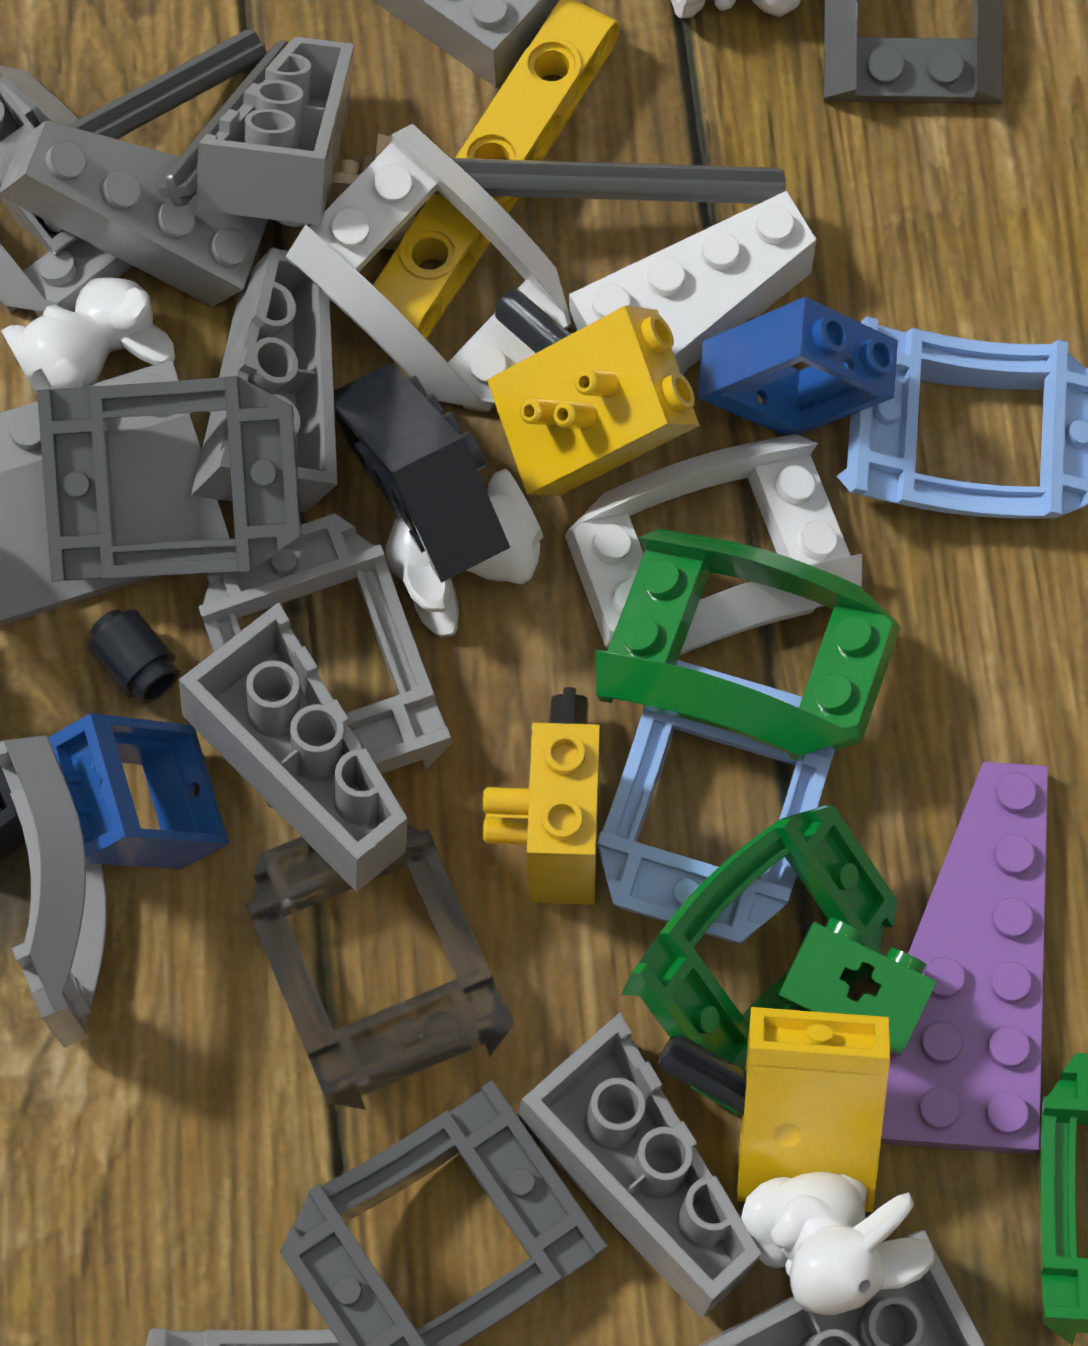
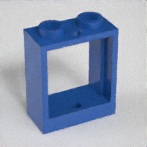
M803 297L702 342L698 398L784 436L799 435L893 399L898 340L807 297ZM798 362L810 365L802 370L791 367V365ZM757 393L762 399L761 404L757 400Z
M89 713L48 737L79 816L86 863L183 869L229 844L196 729L192 725ZM122 763L142 765L161 830L143 829L140 827ZM198 784L200 793L195 797L194 788Z

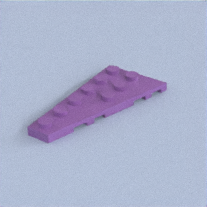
M997 762L982 763L908 953L925 962L927 966L923 975L937 982L903 1054L895 1056L890 1053L881 1144L1036 1155L1039 1151L1048 766Z

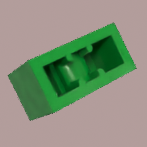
M830 917L826 927L813 922L776 997L803 1011L889 1017L890 1053L895 1056L902 1055L937 982L923 975L927 964L893 947H890L887 956L881 955L862 945L866 937L865 933L837 919ZM860 966H864L870 970L867 981L877 987L874 995L864 993L856 1001H853L847 997L849 985L840 980L843 971L854 973Z

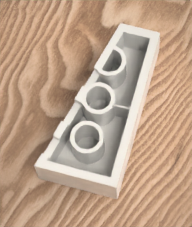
M785 191L570 293L569 315L572 322L570 328L575 333L623 306L657 309L672 331L674 339L672 350L680 373L684 376V372L701 359L702 342L741 325L749 319L757 318L811 274L816 238L788 192Z

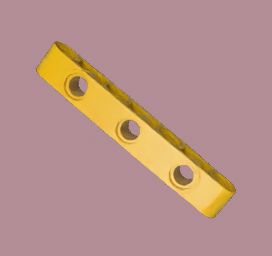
M559 0L455 158L543 161L610 55L619 34V21L577 0ZM547 75H557L562 77V79L558 81L550 82L542 80L541 78ZM433 194L404 235L402 242L373 286L427 340L485 252L490 241L443 195ZM491 196L508 214L519 199V197ZM427 260H438L444 263L441 267L433 270L419 267L422 262Z

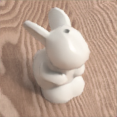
M104 277L90 280L79 293L75 312L63 309L57 305H50L46 307L41 317L33 320L27 326L10 325L1 330L36 395L37 390L81 388L96 383L110 352L125 348L137 358L152 365L169 360L174 361L175 359L173 342L164 331L153 324V311L149 295L135 281Z
M505 468L494 473L488 483L487 494L511 548L466 571L487 580L497 582L508 581L522 585L532 579L539 561L540 540L544 537L525 496L511 473ZM395 516L385 547L386 562L391 571L404 582L410 597L414 601V607L422 623L439 637L454 636L458 629L459 606L452 580L450 578L442 583L440 582L431 567L426 551L423 553L419 551L409 534L410 529L402 517L398 519Z
M824 1171L805 1173L793 1178L785 1176L773 1178L760 1184L748 1195L741 1219L761 1252L759 1260L775 1269L786 1268V1273L790 1277V1287L793 1296L805 1311L812 1313L837 1315L862 1307L880 1290L900 1289L921 1279L933 1266L935 1256L931 1243L913 1238L884 1241L911 1211L914 1202L909 1193L894 1197L865 1219L864 1207L867 1189L857 1179L845 1174L839 1175Z

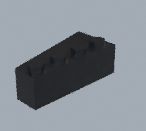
M391 362L334 390V414L350 449L377 488L380 487L398 519L402 517L410 529L409 534L421 553L426 551L431 567L441 583L511 548L478 473L479 470L486 467V461L476 440L469 431L463 434L451 412L444 413L434 394L427 395L415 375L407 379Z

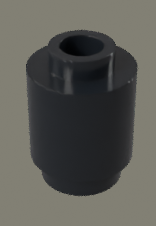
M119 609L112 610L103 615L91 628L90 634L92 638L88 644V652L125 696L135 697L140 704H147L165 694L179 678L180 671L174 665L175 655L137 610H127L121 612Z

